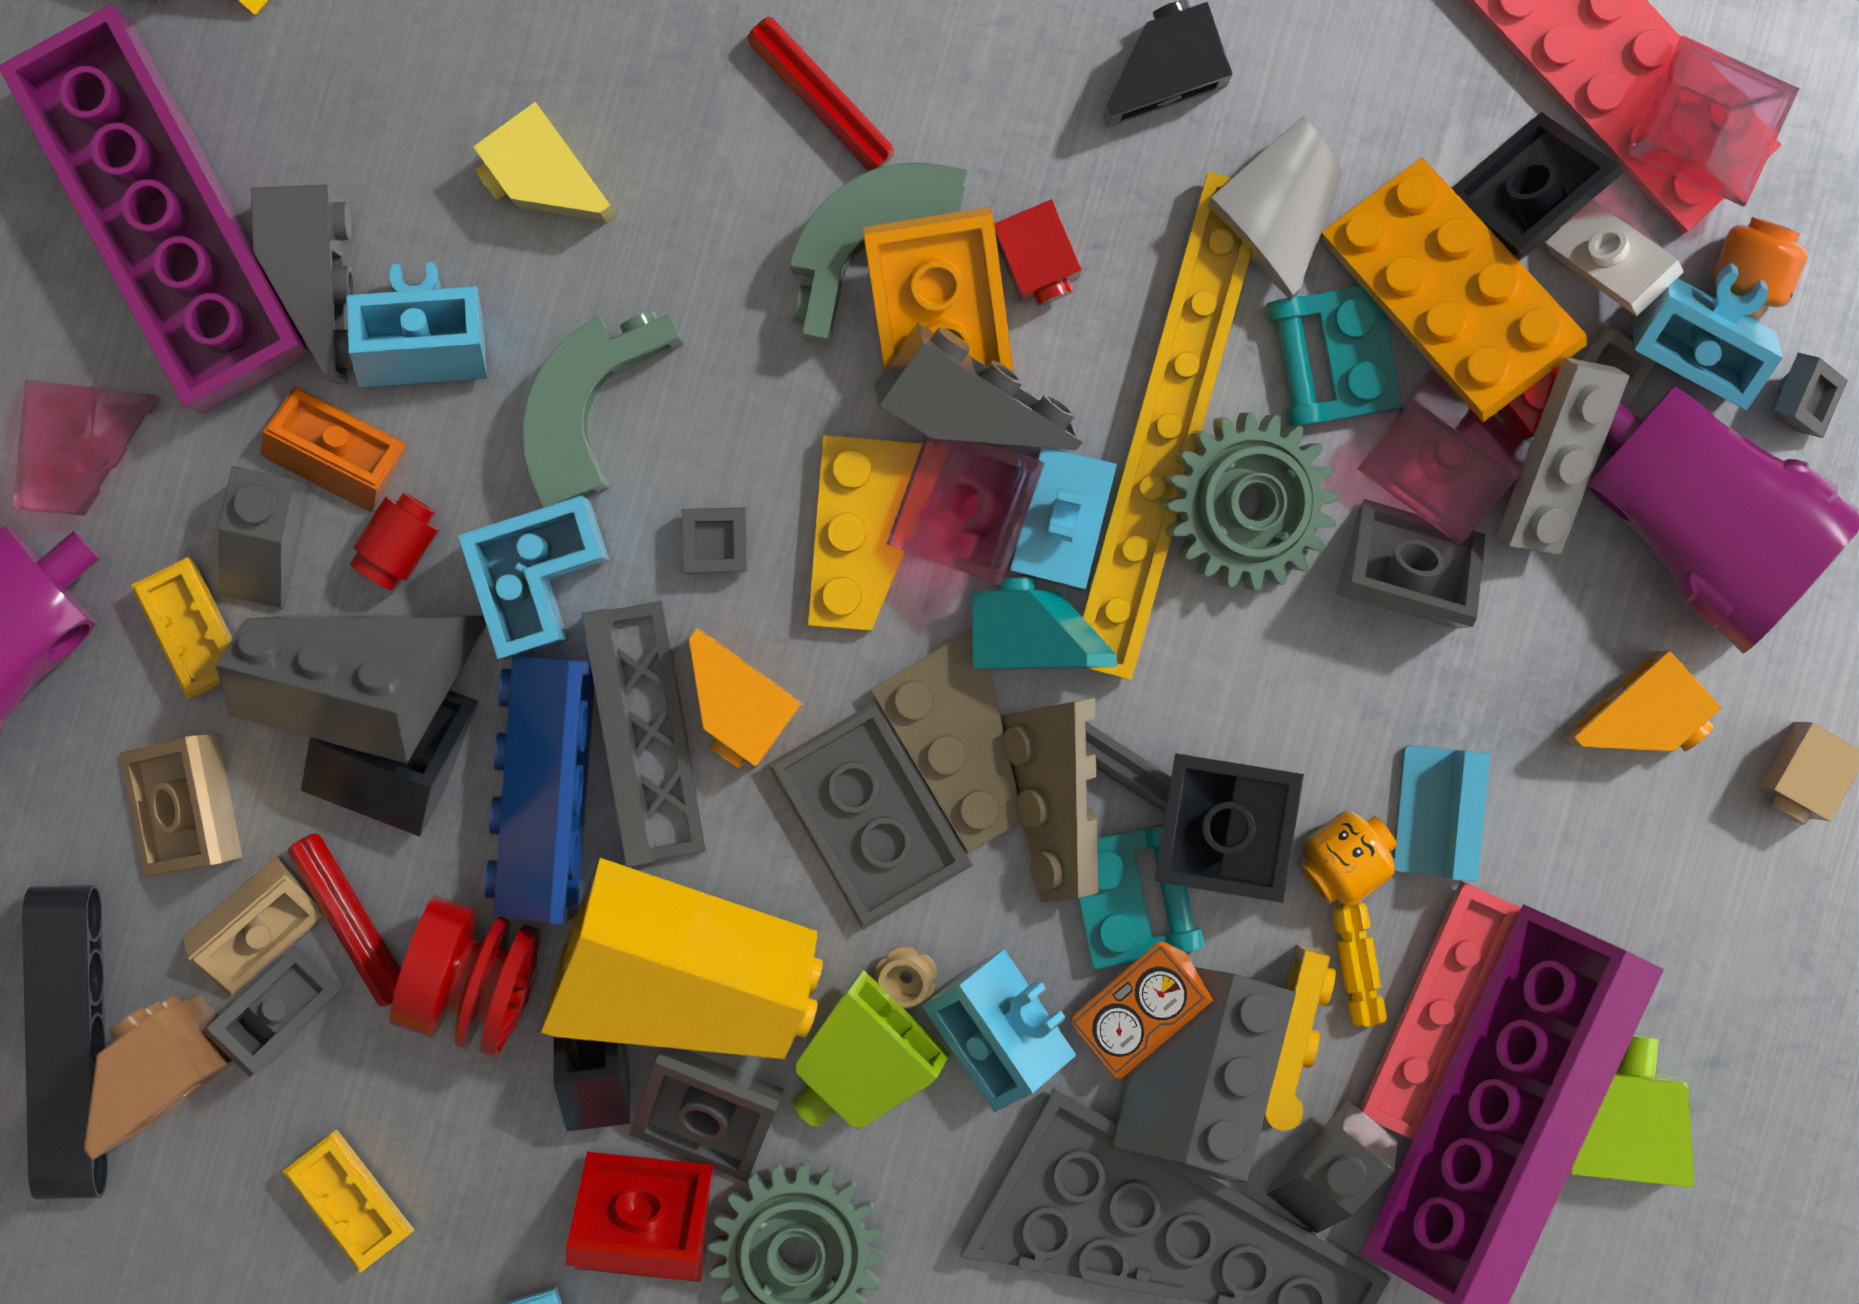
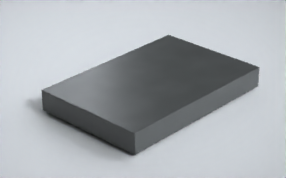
M878 701L767 764L862 929L867 928L973 866Z

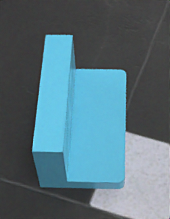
M1413 745L1404 747L1394 837L1398 846L1393 849L1395 871L1478 882L1490 753Z

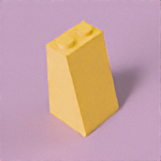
M599 858L560 955L541 1033L553 1037L785 1059L795 1036L798 1035L805 1038L815 1017L818 1002L815 999L809 998V996L811 997L815 991L823 966V960L814 957L818 931Z

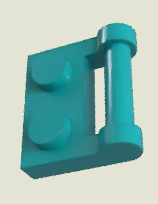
M1361 286L1307 296H1295L1291 301L1289 298H1284L1266 304L1270 323H1277L1292 408L1286 410L1289 426L1300 425L1301 427L1398 410L1403 407L1386 313ZM1318 316L1333 401L1317 403L1301 318Z
M1164 824L1097 837L1098 893L1079 898L1092 968L1094 970L1135 962L1158 942H1165L1184 952L1206 947L1202 928H1195L1188 889L1185 886L1160 882L1170 932L1154 936L1151 934L1135 851L1153 848L1157 865Z

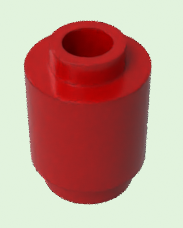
M406 492L402 493L398 501L385 496L353 545L357 552L349 564L368 579L393 591L400 580L408 581L439 533L440 529L430 522L436 512Z

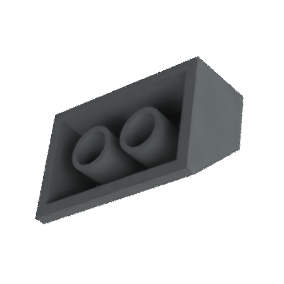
M1195 967L1213 1001L1130 1071L1110 1147L1231 1183L1248 1182L1296 992L1233 973Z

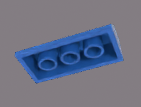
M512 656L511 669H502L498 695L499 706L508 707L507 733L498 732L496 736L494 769L504 771L502 796H493L489 816L490 834L499 835L497 860H488L484 887L485 897L495 898L493 914L563 925L574 918L579 910L595 690L590 662Z

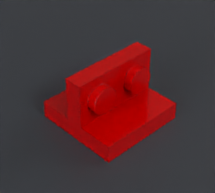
M587 1151L566 1244V1266H574V1269L701 1282L705 1263L706 1218L713 1184V1164Z

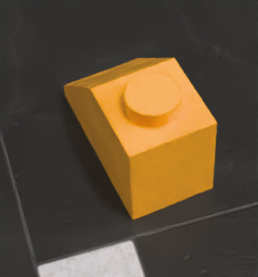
M696 628L689 638L703 729L715 737L709 748L739 769L746 760L756 767L760 765L804 703L703 630Z
M1654 651L1561 737L1570 746L1657 751H1675L1681 747L1683 751H1688L1700 743L1712 731L1714 726L1709 719L1722 707L1671 651Z

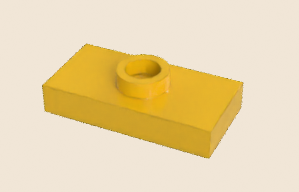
M187 557L132 584L131 588L186 699L193 700L221 686L216 664L233 638L194 559Z
M335 1130L282 1171L360 1273L414 1231L411 1224L338 1130Z

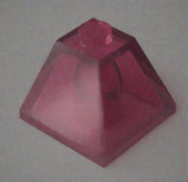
M1682 35L1627 154L1744 207L1749 201L1800 88Z

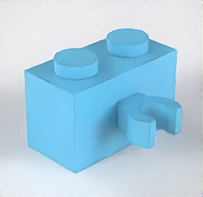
M426 262L425 280L419 285L410 286L404 283L400 264H392L389 272L392 292L347 295L349 356L359 388L487 379L484 319L477 286L440 289L439 275L434 262Z
M1730 263L1717 276L1715 283L1717 296L1713 298L1677 278L1632 323L1634 350L1747 411L1783 359L1777 332L1747 316L1758 311L1765 303L1768 295L1766 282L1759 279L1752 291L1746 295L1738 296L1730 291V287L1736 281L1739 273L1737 266Z
M1042 447L1037 460L1025 457L1016 492L1018 495L1028 497L1022 522L1013 519L1009 520L1001 551V556L1012 559L1009 573L1080 591L1086 589L1117 464L1055 448Z
M1005 949L964 971L922 1005L993 1112L1034 1093L1076 1056L1058 1028V1025L1065 1018L1061 1010L1053 1015L1048 1014L1037 998L1046 989L1042 982H1034L1029 985Z

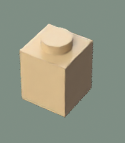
M1794 722L1757 788L1775 797L1770 805L1773 810L1799 824L1805 825L1809 817L1831 822L1859 773V748L1813 722Z

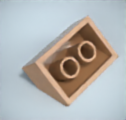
M201 993L183 1001L174 994L162 1003L160 1000L155 1002L145 1010L142 1007L109 1031L115 1042L98 1054L85 1150L92 1160L145 1131L235 1063L204 1033L205 1029L218 1016Z

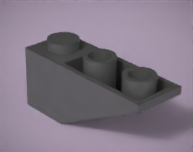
M328 184L251 187L253 252L324 376L337 384H348L347 368L353 366L349 356L348 329H346L345 304H347V295H354V277L351 266L343 265L342 240H350L352 235V218L349 203L341 202V195Z
M917 323L874 384L880 407L932 439L1077 450L1083 443L1073 421L1075 414L1067 405L1046 393L1041 399H1038L1021 388L1023 381L1012 370L993 360L987 367L968 355L970 347L962 339L942 327H938L936 332L933 333Z

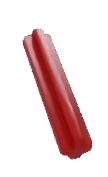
M768 16L753 27L747 38L749 45L868 171L883 167L894 154L893 145L774 18Z
M314 833L301 838L288 848V855L377 1005L381 1007L389 1006L392 1004L400 974L399 966L322 837Z

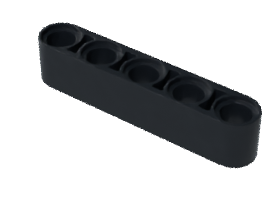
M95 885L30 886L25 893L22 910L29 1188L34 1199L101 1198L107 1186L108 1152L92 1160L85 1150L98 1054L106 1049L103 914L100 891Z

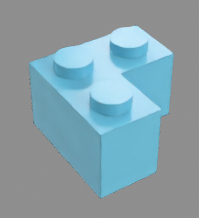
M582 495L458 535L497 659L510 660L512 656L519 657L568 641L569 639L550 580L610 561L591 501Z

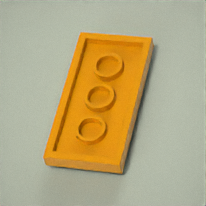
M1423 157L1321 231L1322 242L1482 422L1486 421L1561 365L1564 357L1570 358L1586 346L1587 334Z

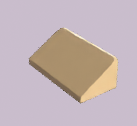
M275 857L188 931L183 938L188 959L232 997L325 915L312 893L281 858Z

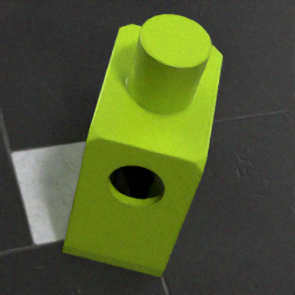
M862 970L794 1065L796 1074L808 1084L794 1098V1108L806 1123L814 1127H820L829 1117L837 1112L851 1127L862 1129L936 1080L950 1053L884 991L872 977Z
M1643 1034L1633 1035L1572 1166L1571 1175L1694 1188L1689 1090L1687 1082L1674 1075L1656 1073L1658 1037Z

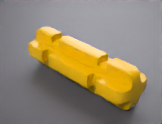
M1359 902L1354 906L1336 905L1332 909V918L1335 932L1337 934L1340 933L1342 939L1337 941L1345 990L1352 995V999L1347 1001L1351 1022L1360 1028L1377 1026L1386 1022L1387 1014L1384 998L1377 993V989L1382 986L1373 937L1367 936L1366 929L1371 928L1368 908L1363 902Z

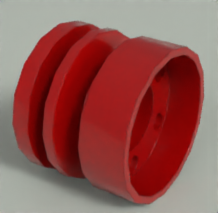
M435 895L421 915L405 955L393 995L389 1022L393 1026L432 1038L444 1023L448 1013L457 1015L454 1043L456 1046L464 1049L471 1043L479 1024L482 1023L484 1028L479 1051L483 1055L497 1059L507 1039L514 1029L519 1026L531 997L538 971L537 951L541 934L540 929L524 924L518 931L510 950L505 948L509 935L510 921L499 916L488 930L484 940L480 941L474 939L477 923L476 909Z

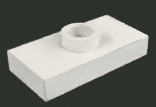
M1593 200L1571 217L1545 242L1553 257L1635 316H1638L1684 272L1676 257Z

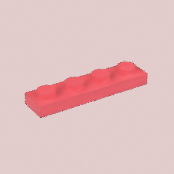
M1460 881L1360 1106V1110L1378 1125L1414 1140L1521 907Z

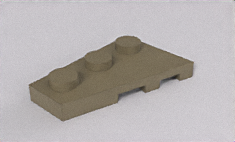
M972 629L871 689L968 853L1022 822L1017 810L1018 794L1011 762L1004 750V731L990 669H973Z
M1095 697L1000 716L1004 731V750L1011 762L1018 794L1017 810L1021 821L1024 823L1031 855V874L1038 887L1040 901L1051 902L1079 899L1097 894V819L1092 811L1087 808L1086 780L1096 777V754L1089 751L1086 752L1085 722L1095 720Z

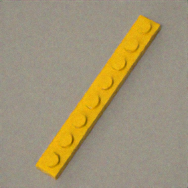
M1209 171L1204 180L1082 615L1084 620L1117 654V667L1087 669L1132 681L1172 538L1171 535H1166L1165 529L1173 522H1176L1178 512L1160 508L1161 502L1170 498H1176L1179 493L1177 488L1166 484L1163 478L1164 475L1184 474V466L1179 464L1173 455L1176 450L1196 453L1197 448L1193 443L1191 433L1194 430H1202L1252 253V249L1208 207L1211 197L1232 179Z

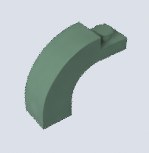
M900 163L884 166L861 174L845 183L817 208L799 236L790 263L793 274L813 278L812 287L800 285L793 322L804 324L802 334L805 341L830 346L845 273L855 256L865 248L862 227L960 212L967 170L932 163Z
M648 311L637 315L620 325L623 334L612 338L607 324L599 316L567 336L546 359L531 387L523 419V447L526 465L543 508L581 495L587 498L610 488L590 440L589 421L593 404L604 386L618 374L684 345L677 326L669 314L660 318L657 317L655 311Z

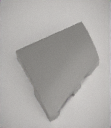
M1302 116L1211 197L1208 207L1253 250L1250 261L1291 301L1300 292L1343 173L1326 142L1308 120Z

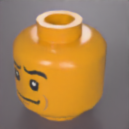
M1343 811L1306 838L1302 847L1305 859L1299 863V868L1314 891L1327 904L1330 905L1337 900L1345 906H1354L1392 878L1396 868L1390 852L1398 845L1389 829L1378 817L1373 816L1366 821L1352 811Z

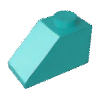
M1034 578L996 579V591L972 592L973 669L1117 667V654L1061 593L1035 590Z

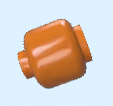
M1753 216L1749 225L1740 224L1732 227L1728 232L1712 273L1713 282L1716 283L1719 272L1726 265L1732 263L1737 266L1739 273L1736 281L1730 287V291L1733 294L1743 296L1750 293L1759 279L1767 284V299L1758 311L1752 313L1753 315L1761 316L1765 305L1776 308L1786 306L1792 299L1808 258L1806 249L1803 245L1797 243L1800 233Z

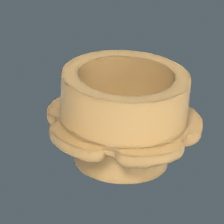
M899 946L890 950L887 959L879 961L875 970V979L878 985L903 1008H910L923 1004L932 997L936 989L933 981L936 979L938 972L930 956L927 954L920 955L910 946ZM908 971L912 974L913 979L905 981L902 979L901 973Z

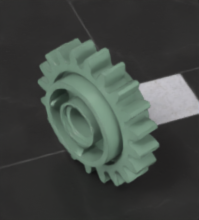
M1242 412L1238 415L1236 430L1227 417L1213 419L1215 438L1203 430H1194L1191 433V437L1198 450L1196 454L1189 451H1175L1173 455L1179 464L1184 466L1185 471L1183 475H1164L1163 481L1169 486L1177 488L1179 493L1176 498H1170L1161 502L1160 508L1179 513V520L1169 525L1165 532L1166 535L1171 536L1187 535L1188 540L1182 545L1177 555L1182 559L1188 560L1202 555L1196 573L1198 575L1211 577L1220 568V585L1234 588L1242 574V579L1247 589L1260 590L1263 584L1264 573L1273 584L1283 585L1286 583L1285 563L1294 570L1304 572L1308 570L1307 560L1302 553L1304 548L1324 552L1326 546L1315 535V530L1317 527H1335L1336 521L1329 515L1323 514L1321 506L1339 500V494L1321 490L1320 483L1328 479L1335 471L1333 467H1313V460L1317 458L1323 448L1320 443H1309L1298 447L1303 435V427L1300 425H1290L1280 434V416L1265 415L1258 427L1253 412ZM1253 484L1259 491L1261 502L1258 511L1252 517L1246 518L1240 510L1239 497L1247 485Z
M803 1160L799 1165L795 1179L787 1177V1173L780 1162L775 1163L773 1168V1184L767 1185L755 1172L750 1174L748 1184L753 1196L747 1197L742 1192L732 1190L729 1193L727 1199L738 1214L717 1213L714 1224L727 1232L729 1236L715 1237L710 1240L708 1245L709 1251L718 1255H724L727 1258L712 1266L710 1271L711 1278H730L732 1280L721 1294L720 1300L722 1303L742 1298L745 1301L743 1304H867L857 1289L878 1290L880 1279L873 1272L867 1270L866 1267L882 1265L885 1263L886 1252L868 1246L869 1243L875 1242L884 1235L883 1225H865L862 1222L874 1210L872 1200L852 1205L850 1201L854 1196L857 1185L854 1180L847 1182L839 1190H835L832 1188L834 1178L833 1167H827L821 1174L820 1179L814 1181L810 1178L808 1162ZM791 1237L805 1238L814 1247L816 1255L805 1265L790 1264L781 1255V1243Z

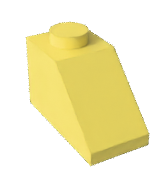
M536 102L473 146L484 162L475 169V172L497 201L508 195L519 209L608 223L617 216Z

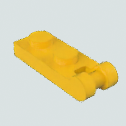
M1300 945L1296 946L1286 989L1295 991L1296 995L1264 1116L1267 1122L1279 1131L1294 1129L1303 1118V1106L1295 1094L1302 1067L1311 1069L1314 1064L1320 1041V1032L1312 1030L1318 1005L1325 1007L1328 1005L1336 977V970L1328 968L1330 956L1320 950Z

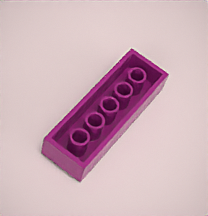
M110 4L0 64V72L185 408L204 414L312 354L255 256L252 239L133 22Z
M1523 904L1360 1255L1444 1304H1509L1664 969L1618 946Z

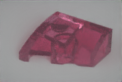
M25 379L13 505L17 509L25 511L85 516L99 495L100 486L112 468L117 467L128 450L125 447L147 413L151 414L153 411L156 395Z

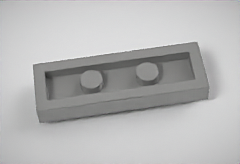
M1567 357L1563 358L1496 537L1511 547L1561 555L1627 385L1629 375L1616 367Z

